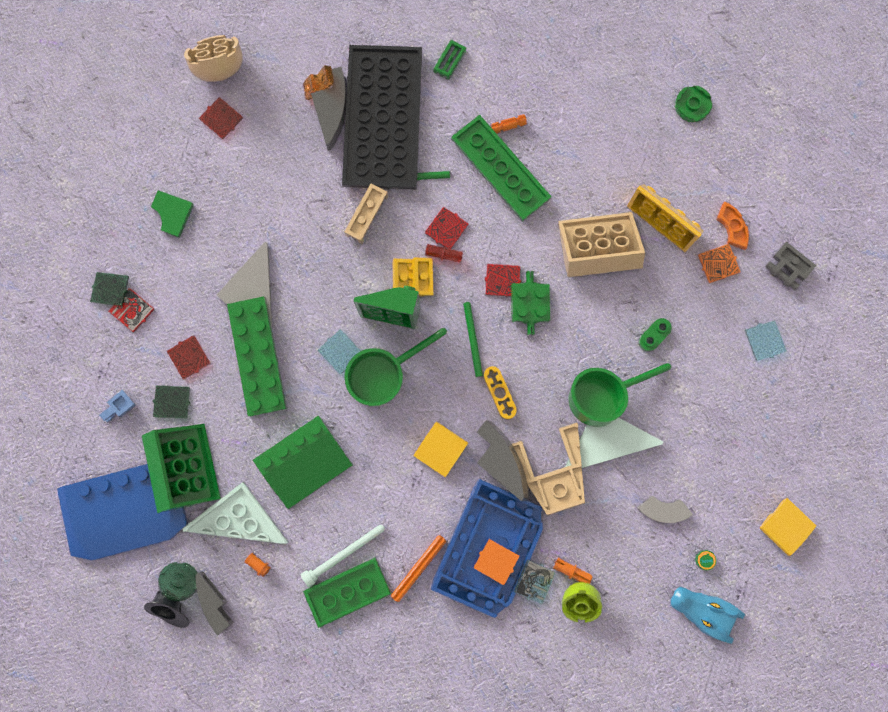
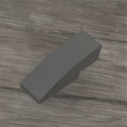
M202 571L195 575L197 593L203 613L218 636L234 622L222 608L228 601Z

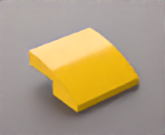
M414 257L413 259L394 258L392 260L393 288L411 286L416 289L415 291L419 292V297L433 296V258Z
M436 421L413 456L446 477L468 445V442Z
M786 498L782 500L774 513L766 518L759 529L788 556H791L817 525Z

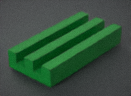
M450 40L435 65L433 72L439 73L440 76H445L446 79L450 80L467 47ZM452 46H455L443 69H440ZM460 49V52L456 57L455 61L453 62L451 68L448 72H446L452 60L454 59L456 53Z

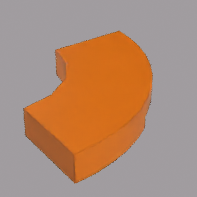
M724 201L716 220L727 229V243L746 250L749 241L748 227L741 213L734 206Z

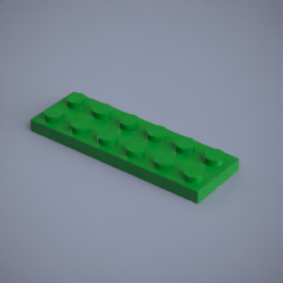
M478 115L451 137L455 145L522 222L551 199L552 196L481 115Z
M262 296L227 304L248 417L287 409L266 297Z

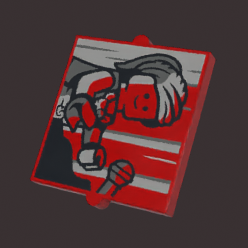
M129 288L122 295V300L119 304L116 302L109 312L132 332H135L142 323L146 322V318L154 311V308Z

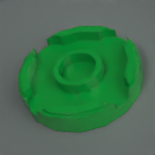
M700 86L685 87L679 92L675 100L676 112L685 121H702L712 109L711 96Z

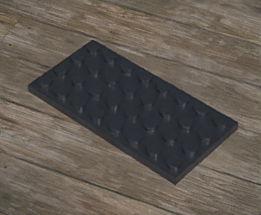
M349 45L342 187L368 188L370 184H373L383 189L417 190L422 47Z

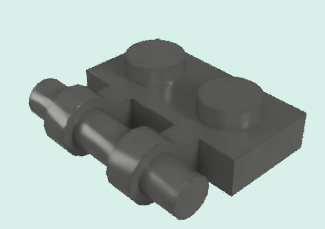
M785 242L773 256L778 263L774 265L769 261L765 265L771 275H776L783 281L786 287H791L794 291L800 286L794 280L797 277L801 281L805 280L816 267L813 262L788 242ZM783 266L791 272L790 276L781 270Z

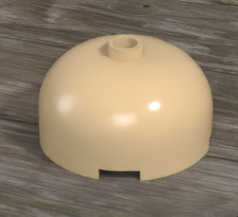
M219 35L200 40L195 48L192 50L187 48L184 53L191 73L198 79L207 82L223 81L231 77L239 70L243 60L239 41L234 36L231 39H226L225 35Z

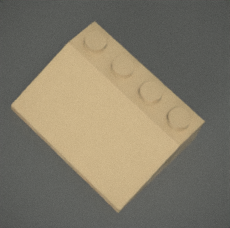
M632 212L558 221L564 264L568 277L643 268L645 251Z

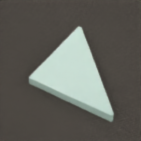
M619 417L612 423L602 427L586 425L579 439L582 468L662 445L663 441ZM570 460L567 461L565 467L571 465Z
M244 482L182 528L184 532L281 544L288 543L287 539Z

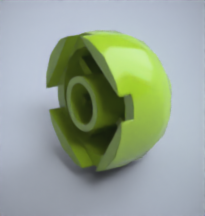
M574 583L564 591L562 611L567 618L574 622H578V619L585 620V623L594 621L602 612L601 595L589 583Z

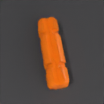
M522 114L518 115L517 118L512 117L502 120L501 123H492L491 128L497 134L501 130L504 132L517 128V125L524 126L527 124V119Z

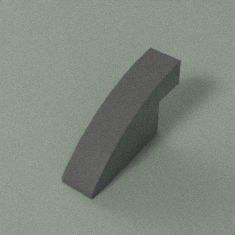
M342 67L327 70L331 88L311 93L328 151L334 147L345 120L347 93Z
M486 420L477 433L491 445L477 464L519 500L527 501L529 498L527 480L517 452L504 433L492 421Z

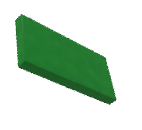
M376 557L303 591L318 628L391 595Z

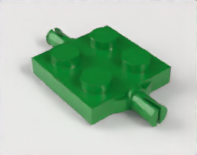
M526 271L525 283L511 284L512 322L527 324V335H535V324L550 322V284L534 282V271Z

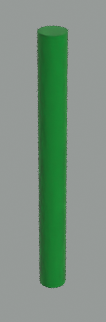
M465 302L463 307L476 378L483 377L471 303Z

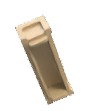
M370 184L344 231L346 237H352L358 240L360 244H363V238L384 199L387 200L388 198L387 191Z

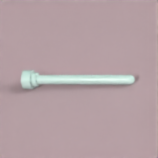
M377 526L315 570H306L300 574L308 587L314 585L315 581L318 580V576L384 532V526Z

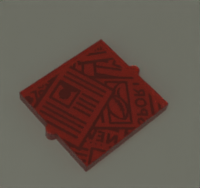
M220 97L211 106H207V110L199 117V120L222 140L231 131H234V127L243 119L237 111Z
M195 335L183 342L179 341L178 345L167 350L183 380L194 373H199V370L211 364Z

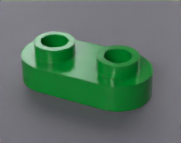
M664 318L657 319L640 336L638 341L640 348L646 352L656 349L672 330L671 323ZM659 325H664L665 330H660ZM647 338L652 339V344L647 343Z

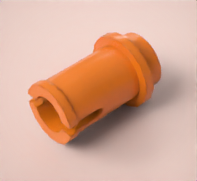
M251 553L244 562L254 569L258 576L264 577L271 569L268 566V562L264 563L254 553Z

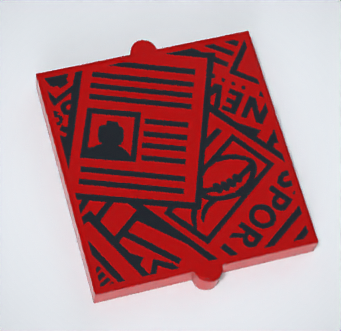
M443 207L427 228L425 234L434 239L437 244L440 243L451 250L469 223L458 217L457 213L454 214Z
M487 264V276L484 279L486 281L485 295L511 296V284L521 283L519 279L520 266Z

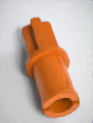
M559 557L557 558L553 566L554 570L569 576L568 579L573 578L579 582L591 583L593 577L591 574L577 568L576 564L572 565Z

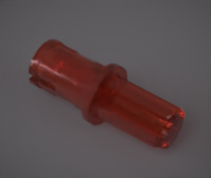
M427 244L425 256L440 258L441 261L445 259L461 262L463 252L447 249L446 246L438 247Z

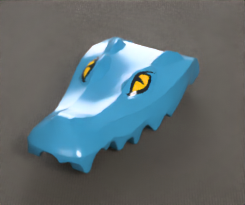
M678 587L671 598L670 606L683 613L703 633L728 644L733 643L734 639L729 636L737 617L743 619L745 613L732 603L719 597L692 592L683 587Z

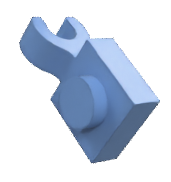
M121 390L107 401L110 407L99 416L108 423L116 414L121 418L135 407L136 404L124 390Z

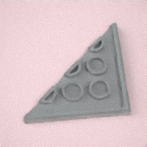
M266 242L261 245L216 296L226 304L262 296L266 297L272 328L268 244Z

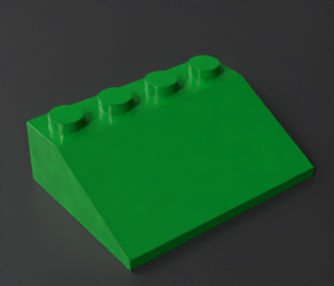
M396 287L354 297L353 302L360 317L416 329L420 312L419 292L415 291L414 287Z
M320 416L315 417L253 459L262 476L287 509H290L353 466Z
M205 424L157 429L141 435L157 513L221 499Z

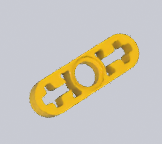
M488 367L484 372V380L499 415L506 420L512 419L517 409L504 378L497 367ZM489 371L497 373L495 377L496 382L498 383L499 381H501L502 384H497L493 388H491V385H493L494 382L492 378L488 379L487 377L489 375ZM497 388L505 390L503 398L495 396L494 391ZM507 398L509 399V401L506 402V405L508 408L512 407L513 409L510 412V416H508L507 413L503 414L502 411L505 409L503 403L499 406L498 402H503Z

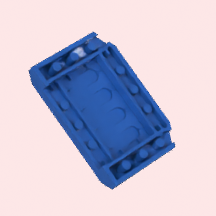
M147 464L57 488L70 555L73 557L97 560L173 539L182 528L188 525L185 508L157 513Z
M478 479L434 576L431 590L493 618L497 617L499 612L512 603L543 530L541 520L542 507L529 501H521L514 494ZM489 539L519 555L513 568L514 572L510 573L505 585L474 569L480 556L479 552L483 551Z

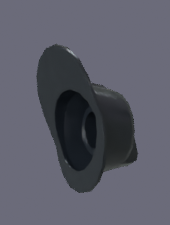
M159 590L152 602L144 605L146 612L159 617L173 626L180 628L189 626L188 618L181 613V603L173 594Z

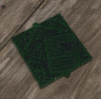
M97 272L94 285H92L93 291L90 302L123 306L125 294L128 292L126 289L129 276Z
M156 385L155 399L152 401L154 403L153 417L187 419L188 406L191 404L189 401L190 387Z

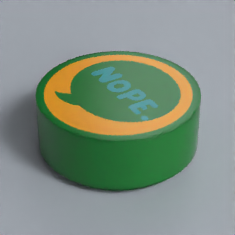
M701 550L696 554L695 563L700 569L711 570L716 565L717 560L713 552Z

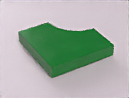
M158 190L151 208L161 216V231L180 238L194 204Z

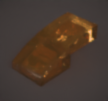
M324 65L317 75L310 74L303 83L305 100L312 99L311 93L330 88L333 85L334 80L331 66Z

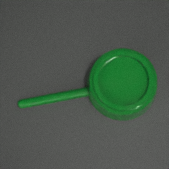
M441 328L397 358L388 351L378 348L360 351L351 358L345 370L344 379L349 394L359 403L368 406H379L388 403L397 395L402 385L403 373L400 364L446 335L447 330Z
M663 364L625 381H622L616 374L607 369H586L579 373L572 383L568 396L569 407L574 416L582 423L593 427L606 426L620 417L626 410L628 405V392L626 388L669 371L671 364Z

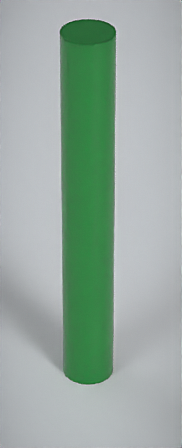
M450 171L417 173V180L450 178Z

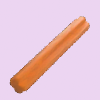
M441 535L436 537L391 594V597L396 602H400L444 546L446 539Z

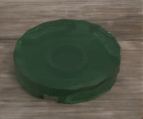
M172 562L166 565L160 572L158 589L169 600L184 601L192 597L197 591L195 578L197 571L188 563Z

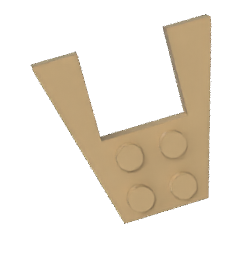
M578 423L559 428L571 465L537 477L533 475L522 441L512 444L522 463L527 485L547 516L585 504Z

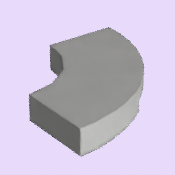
M651 496L637 507L646 517L662 523L680 522L693 515L681 499L672 503H664Z

